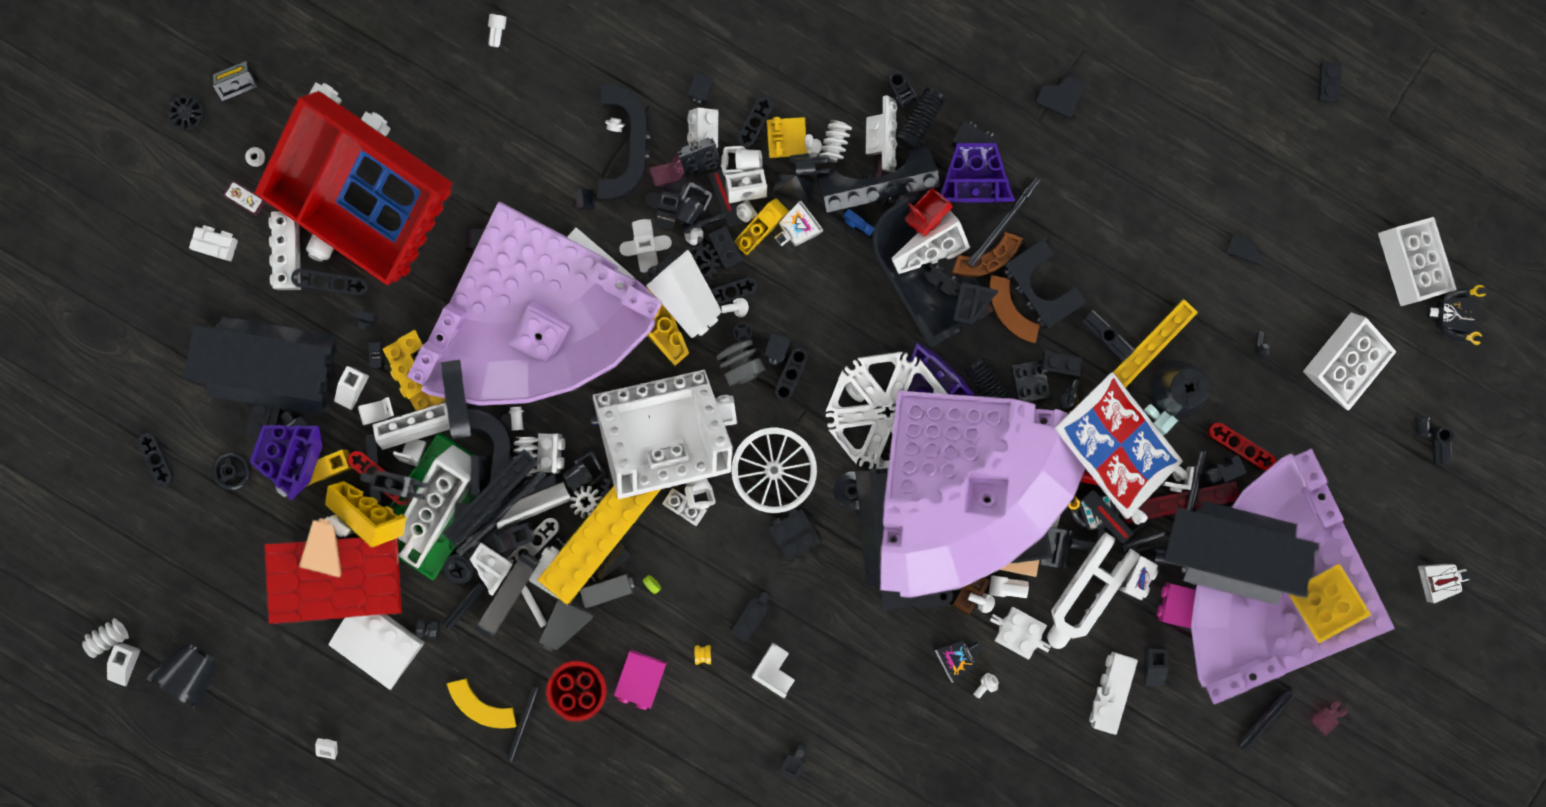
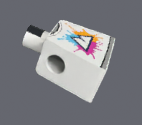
M800 201L779 223L783 231L775 236V239L781 246L789 240L797 246L821 234L823 229L802 201Z

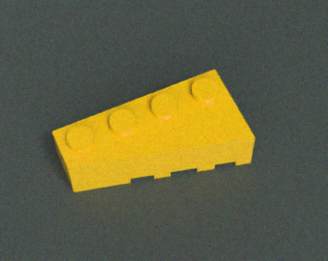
M345 481L328 486L325 505L371 547L404 535L406 516L402 514L396 515L393 513V509L388 506L382 507L377 504L378 500L373 497H365L361 490Z

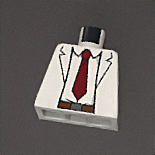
M1455 564L1418 566L1427 602L1436 603L1462 591L1461 582L1469 580L1468 571L1466 569L1457 571Z

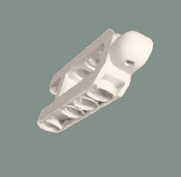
M1107 533L1101 536L1051 610L1054 625L1050 629L1047 639L1053 648L1061 649L1068 643L1070 638L1082 637L1088 634L1137 562L1139 557L1137 552L1129 549L1130 551L1121 562L1117 563L1110 574L1099 567V565L1111 549L1115 538ZM1094 574L1107 583L1101 592L1096 594L1097 598L1090 608L1085 610L1086 614L1080 623L1071 626L1065 622L1064 616Z

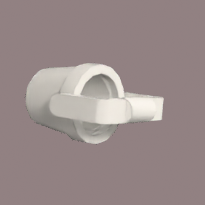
M743 146L725 147L721 156L723 175L762 169L761 151L746 150ZM728 153H736L737 170H727L729 162Z
M707 478L686 483L685 493L690 508L706 509L715 504L713 489ZM706 492L708 501L695 503L693 495Z

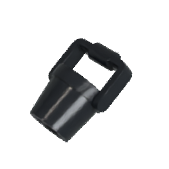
M686 182L678 197L680 204L675 218L693 225L699 213L705 212L712 194L706 190V187L698 183ZM690 186L693 190L706 195L702 204L686 197Z
M591 450L574 459V465L562 474L564 481L572 491L585 484L591 486L606 476L603 463ZM589 455L596 468L601 472L594 478H592L587 468L581 462Z

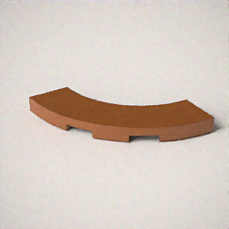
M1004 232L997 246L987 254L982 255L973 268L966 264L971 257L957 255L951 274L976 277L994 272L1014 256L1023 238Z
M991 275L990 288L998 290L996 296L991 300L998 319L1015 336L1035 344L1039 324L1027 320L1015 308L1010 296V280Z

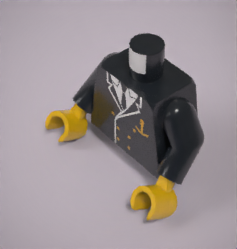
M1477 285L1474 289L1471 287L1456 289L1446 294L1443 300L1438 301L1437 307H1428L1427 318H1435L1436 327L1440 328L1442 333L1451 340L1471 341L1474 345H1479V341H1473L1475 336L1482 337L1479 332H1473L1476 297L1472 296H1485L1486 294L1479 295L1477 293L1478 288H1484L1485 286Z

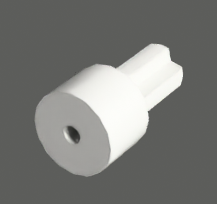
M489 14L488 27H491L489 46H500L502 29L505 30L507 17Z

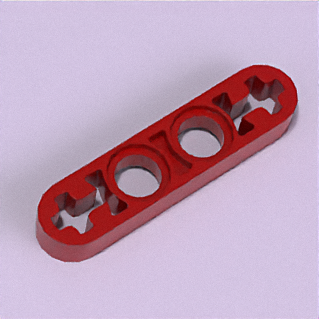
M1213 423L1208 427V435L1211 439L1257 468L1267 471L1276 464L1275 457L1224 424ZM1220 427L1219 431L1227 435L1225 438L1222 435L1215 436L1213 428ZM1232 436L1238 439L1236 447L1229 445V438ZM1248 446L1254 448L1255 453L1252 457H1247L1245 454V449ZM1258 456L1263 459L1269 458L1268 462L1270 463V465L1263 466V461L1257 459L1255 462L1254 460Z
M360 451L351 453L348 458L350 466L360 474H367L369 467H376L378 471L386 472ZM354 455H361V461L364 463L367 460L370 462L363 472L359 470L362 468L360 464H353L354 460L352 457ZM385 493L399 505H406L412 499L408 498L407 501L403 500L400 502L398 495L392 496L390 493Z

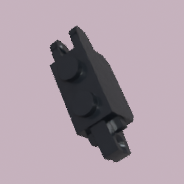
M378 470L373 471V475L362 473L360 481L369 482V488L372 490L412 499L425 500L426 496L424 494L415 493L416 487L428 488L429 485L428 483L419 482L417 479Z

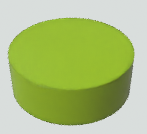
M648 575L643 579L645 586L652 593L656 594L661 590V586L652 576Z

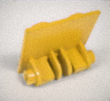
M774 117L773 120H767L769 158L807 154V148L805 147V117L790 119Z

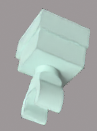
M1151 404L1144 410L1148 416L1155 419L1153 424L1162 435L1166 434L1178 421L1165 411L1159 414L1157 409Z

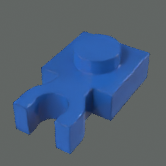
M848 209L844 214L845 223L850 227L854 228L856 226L868 236L874 231V227L866 223L864 219L852 210Z

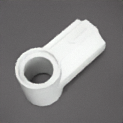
M991 575L989 595L1027 598L1029 582Z

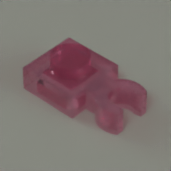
M1338 701L1331 705L1330 711L1327 708H1323L1311 719L1325 736L1340 723L1337 718L1345 716L1348 712L1346 709H1342L1340 712L1337 711V707L1341 705Z

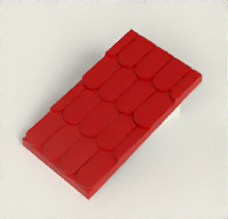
M362 538L338 539L341 577L300 567L307 542L265 545L269 624L402 613L398 538L371 547Z

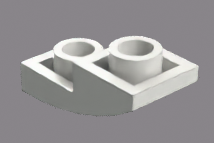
M672 488L662 503L695 526L698 525L707 511L706 509L690 508L687 497Z

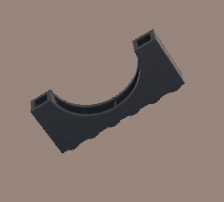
M928 146L909 150L907 162L898 170L885 176L871 179H853L839 174L835 168H830V173L816 174L826 212L940 186L938 170Z

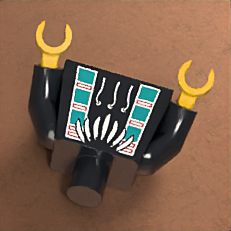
M1100 495V498L1119 517L1121 512L1108 495ZM1074 496V501L1068 504L1071 518L1081 528H1085L1088 531L1095 529L1097 540H1099L1103 534L1107 533L1105 524L1083 502V499L1078 500Z

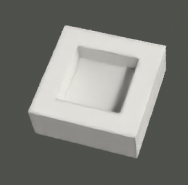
M318 738L315 744L316 756L336 759L338 753L337 742Z

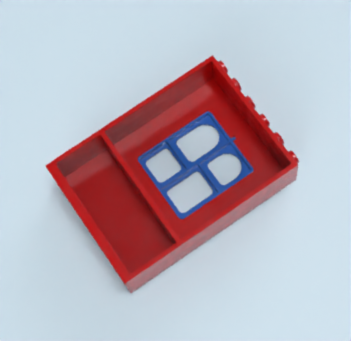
M316 91L299 98L254 194L371 275L389 285L394 281L397 282L402 276L405 277L410 272V264L418 257L419 247L426 242V234L435 225V217L443 210L442 204L444 200H447L451 195L452 191L450 189L453 183L321 91ZM364 156H367L382 167L375 185H371L357 175V170ZM389 174L395 175L412 188L414 201L411 205L403 206L382 192ZM351 182H355L377 198L370 216L365 215L344 200ZM384 205H388L399 214L401 225L398 230L389 231L378 224L377 218Z

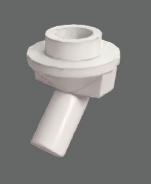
M810 134L805 136V147L809 157H816L822 148L821 141L813 139V136Z
M696 227L690 229V233H685L686 241L691 245L700 243L704 235L702 229Z
M743 298L735 299L733 304L721 306L722 313L734 311L736 316L744 317L748 312V303Z
M970 593L968 596V600L977 603L978 609L983 613L990 612L995 605L994 597L989 594L983 593L982 596Z
M990 673L985 674L980 681L982 684L973 694L980 699L987 689L990 692L996 691L998 689V679Z

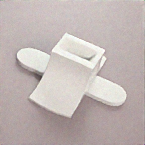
M643 219L632 223L634 240L622 243L620 245V252L624 256L637 255L640 272H647L650 267L658 264L656 251L670 248L671 239L666 235L654 237L651 220Z

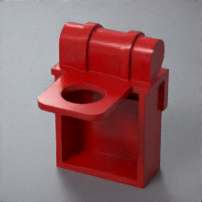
M931 188L914 206L908 203L911 212L906 216L905 221L909 226L916 229L919 234L926 236L930 229L933 231L941 223L940 220L953 206L946 198Z

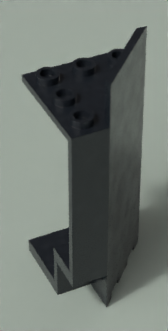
M1203 500L1201 508L1197 507L1196 512L1177 508L1164 562L1182 566L1181 572L1185 573L1183 580L1185 582L1278 605L1282 593L1307 598L1309 581L1313 576L1314 560L1319 551L1320 543L1297 538V524Z

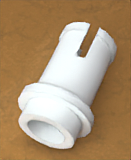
M510 407V411H508L511 414V430L524 429L522 412L524 410H522V407Z

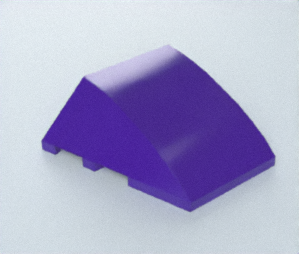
M957 143L941 195L950 203L1015 201L997 144Z
M917 342L909 362L913 361L916 356V366L921 359L949 395H975L960 375L933 351ZM916 373L907 391L933 393L934 389L921 373Z
M262 425L250 463L265 477L274 482L277 488L287 494L286 496L290 500H293L310 483L322 449L319 426Z

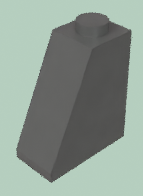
M625 574L580 589L585 608H589L633 593L635 584L633 578Z
M558 599L539 643L543 644L542 647L549 651L558 650L593 619L595 614L572 603L566 605Z

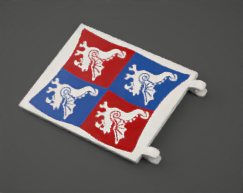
M1113 372L1054 428L1124 517L1128 519L1132 516L1136 524L1144 523L1147 520V516L1138 508L1171 473H1173L1176 481H1181L1188 477V473L1179 466L1183 462Z

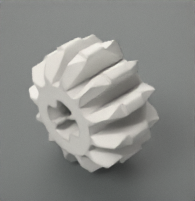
M581 486V493L577 490L574 491V494L578 497H570V500L576 501V504H572L570 507L578 508L574 512L575 515L582 511L581 518H585L586 512L589 516L599 504L597 500L603 499L602 496L595 497L599 492L597 489L591 493L592 486H588L587 492L584 486ZM589 497L588 500L591 501V505L584 507L585 504L582 503V499Z

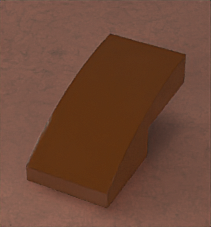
M983 577L962 587L952 605L969 615L976 604L968 600L969 594L973 593L982 596L990 580Z

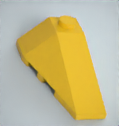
M661 304L653 319L655 324L646 336L676 366L689 354V351L678 329L676 319Z

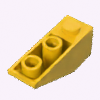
M777 198L772 200L736 238L734 244L747 256L790 211Z
M340 450L318 459L310 483L307 486L353 469L348 462L350 456L348 450Z

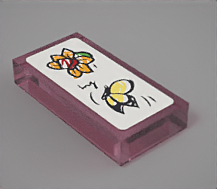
M234 180L231 181L223 194L225 198L255 216L259 214L266 203L265 200L254 194V192Z

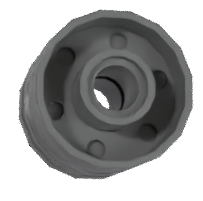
M752 340L731 345L716 356L718 361L727 360L720 365L721 368L729 366L731 368L725 374L729 386L746 383L756 378L757 374L766 370L761 358L751 359V356L757 352L756 348L747 351V348L754 345Z

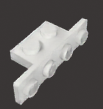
M883 96V114L866 117V154L869 156L882 154V170L892 173L895 171L897 164L895 158L897 147V103L895 99Z

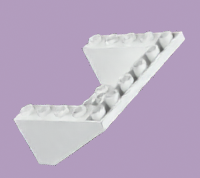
M705 370L593 395V402L618 499L731 472L732 445Z

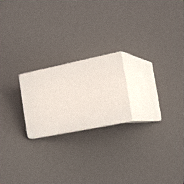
M772 643L753 672L752 678L785 698L795 679L779 670L789 653Z

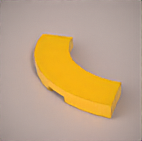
M467 678L447 683L449 692L456 705L472 720L493 728L517 727L513 707L497 708L483 703L471 690Z

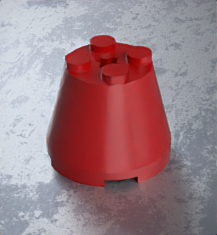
M571 661L561 665L551 675L547 684V699L551 708L564 719L570 721H582L592 717L600 710L606 698L607 690L603 675L596 667L583 661ZM576 685H579L583 690L580 691L579 688H576Z

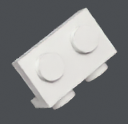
M705 108L690 110L687 117L689 124L687 141L689 147L692 149L691 144H693L694 148H697L696 142H698L701 148L700 141L709 137V139H714L718 148V110Z

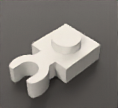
M1098 687L1097 695L1099 700H1093L1092 720L1113 722L1114 702L1109 701L1113 691L1111 688H1108V693L1102 695V688Z

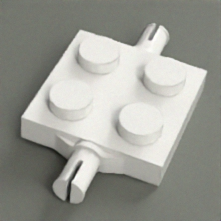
M1011 607L1004 619L994 614L991 616L993 618H990V621L999 625L995 642L1026 659H1030L1037 647L1046 652L1049 651L1047 648H1050L1051 645L1041 640L1047 625L1014 607Z

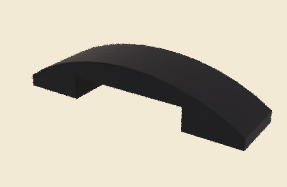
M461 360L441 362L444 394L452 439L472 436Z

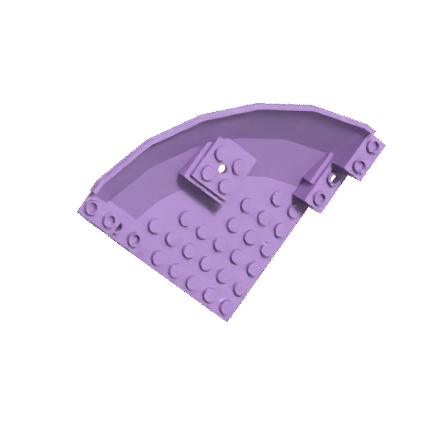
M498 202L450 303L443 308L428 341L421 347L407 377L422 384L423 388L421 391L432 396L445 398L441 362L461 360L466 403L475 405L529 403L568 392L614 368L651 331L655 324L653 319L662 302L638 280L617 271L619 267L605 257L502 202ZM621 282L623 287L618 288L616 283ZM540 333L542 335V339L538 340L535 337V334ZM437 335H442L443 340H439Z
M898 391L884 505L881 590L900 592L901 597L911 598L962 588L1007 566L1041 539L1072 501L1085 471L1084 465L1054 429L1068 414L1057 409L1055 411L1035 409V404L1015 399ZM1041 420H1047L1048 423L1042 424ZM985 497H989L991 502L985 503L983 500ZM895 537L898 540L896 543L890 542L891 538Z
M1312 449L1297 456L1290 454L1280 459L1241 493L1232 508L1297 524V538L1320 543L1319 551L1314 560L1315 567L1312 578L1340 564L1371 615L1318 644L1287 593H1282L1278 605L1197 585L1191 624L1195 658L1202 687L1206 686L1214 704L1395 629L1342 522L1344 519L1327 486L1328 481ZM1323 493L1325 499L1319 500L1318 494ZM1255 673L1257 676L1256 680H1250L1249 675Z

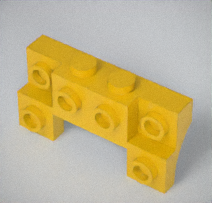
M413 330L399 338L398 341L383 348V351L391 364L392 370L390 373L395 381L398 380L401 385L399 388L404 398L410 399L415 410L418 411L431 406H438L446 401L445 398L432 396L421 391L423 385L407 377L416 359L413 354L418 352L423 346L416 330Z

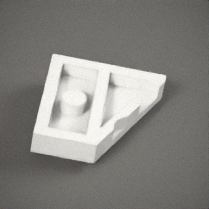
M480 543L470 558L492 596L514 565V563L483 543Z

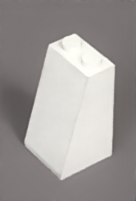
M688 250L646 285L691 338L697 334L702 336L708 331L709 328L707 326L711 327L718 321L717 316L722 312Z

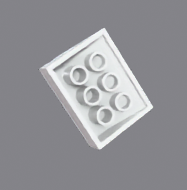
M1434 217L1378 233L1400 306L1456 290Z
M1350 313L1303 372L1314 384L1349 411L1396 351L1366 317Z
M385 614L344 618L328 645L391 690L425 642Z

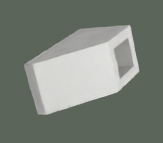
M347 366L338 382L334 401L352 410L369 375Z
M125 643L114 645L107 662V680L127 686L140 649Z

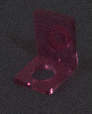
M678 155L674 156L671 163L649 169L655 186L679 181L684 173Z

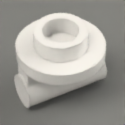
M748 200L737 206V216L744 222L753 220L758 215Z

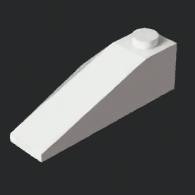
M951 211L940 220L941 223L933 231L930 229L926 236L917 233L891 258L899 274L920 268L922 264L929 262L931 264L937 263L942 258H954L970 248L960 221Z

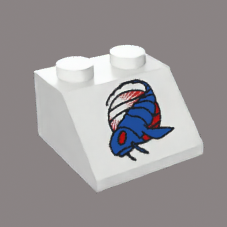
M1139 556L1118 590L1139 600H1142L1143 597L1146 598L1150 590L1148 586L1151 580H1154L1157 576L1158 565Z

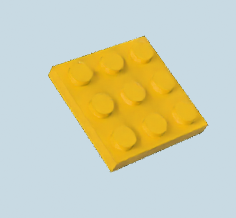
M1340 564L1310 579L1307 598L1288 594L1318 644L1371 615Z

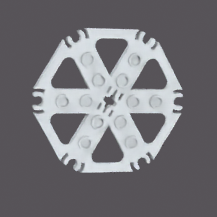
M902 352L859 357L857 359L862 365L859 366L858 361L853 360V364L856 366L854 370H850L848 366L845 367V371L849 375L842 370L826 411H834L826 413V417H833L834 421L827 425L828 427L836 426L833 429L829 428V431L856 464L857 460L861 457L859 461L860 467H862L865 461L870 463L869 469H873L874 463L876 464L875 469L889 467L890 460H883L881 453L890 431L893 434L896 405L892 406V404L897 402L898 391L908 390L914 374L921 373L933 387V393L948 394L921 359L915 366L917 362L916 356L911 362L906 360L908 355L906 352L903 354L902 360H900ZM890 361L895 364V370L885 392L869 373L868 367L871 364ZM852 383L868 404L841 407L838 404V400L845 384ZM886 407L894 411L889 417L885 413H881L885 411ZM872 424L861 449H855L843 435L844 428Z

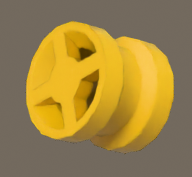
M695 645V665L700 663L711 664L710 645L705 647Z

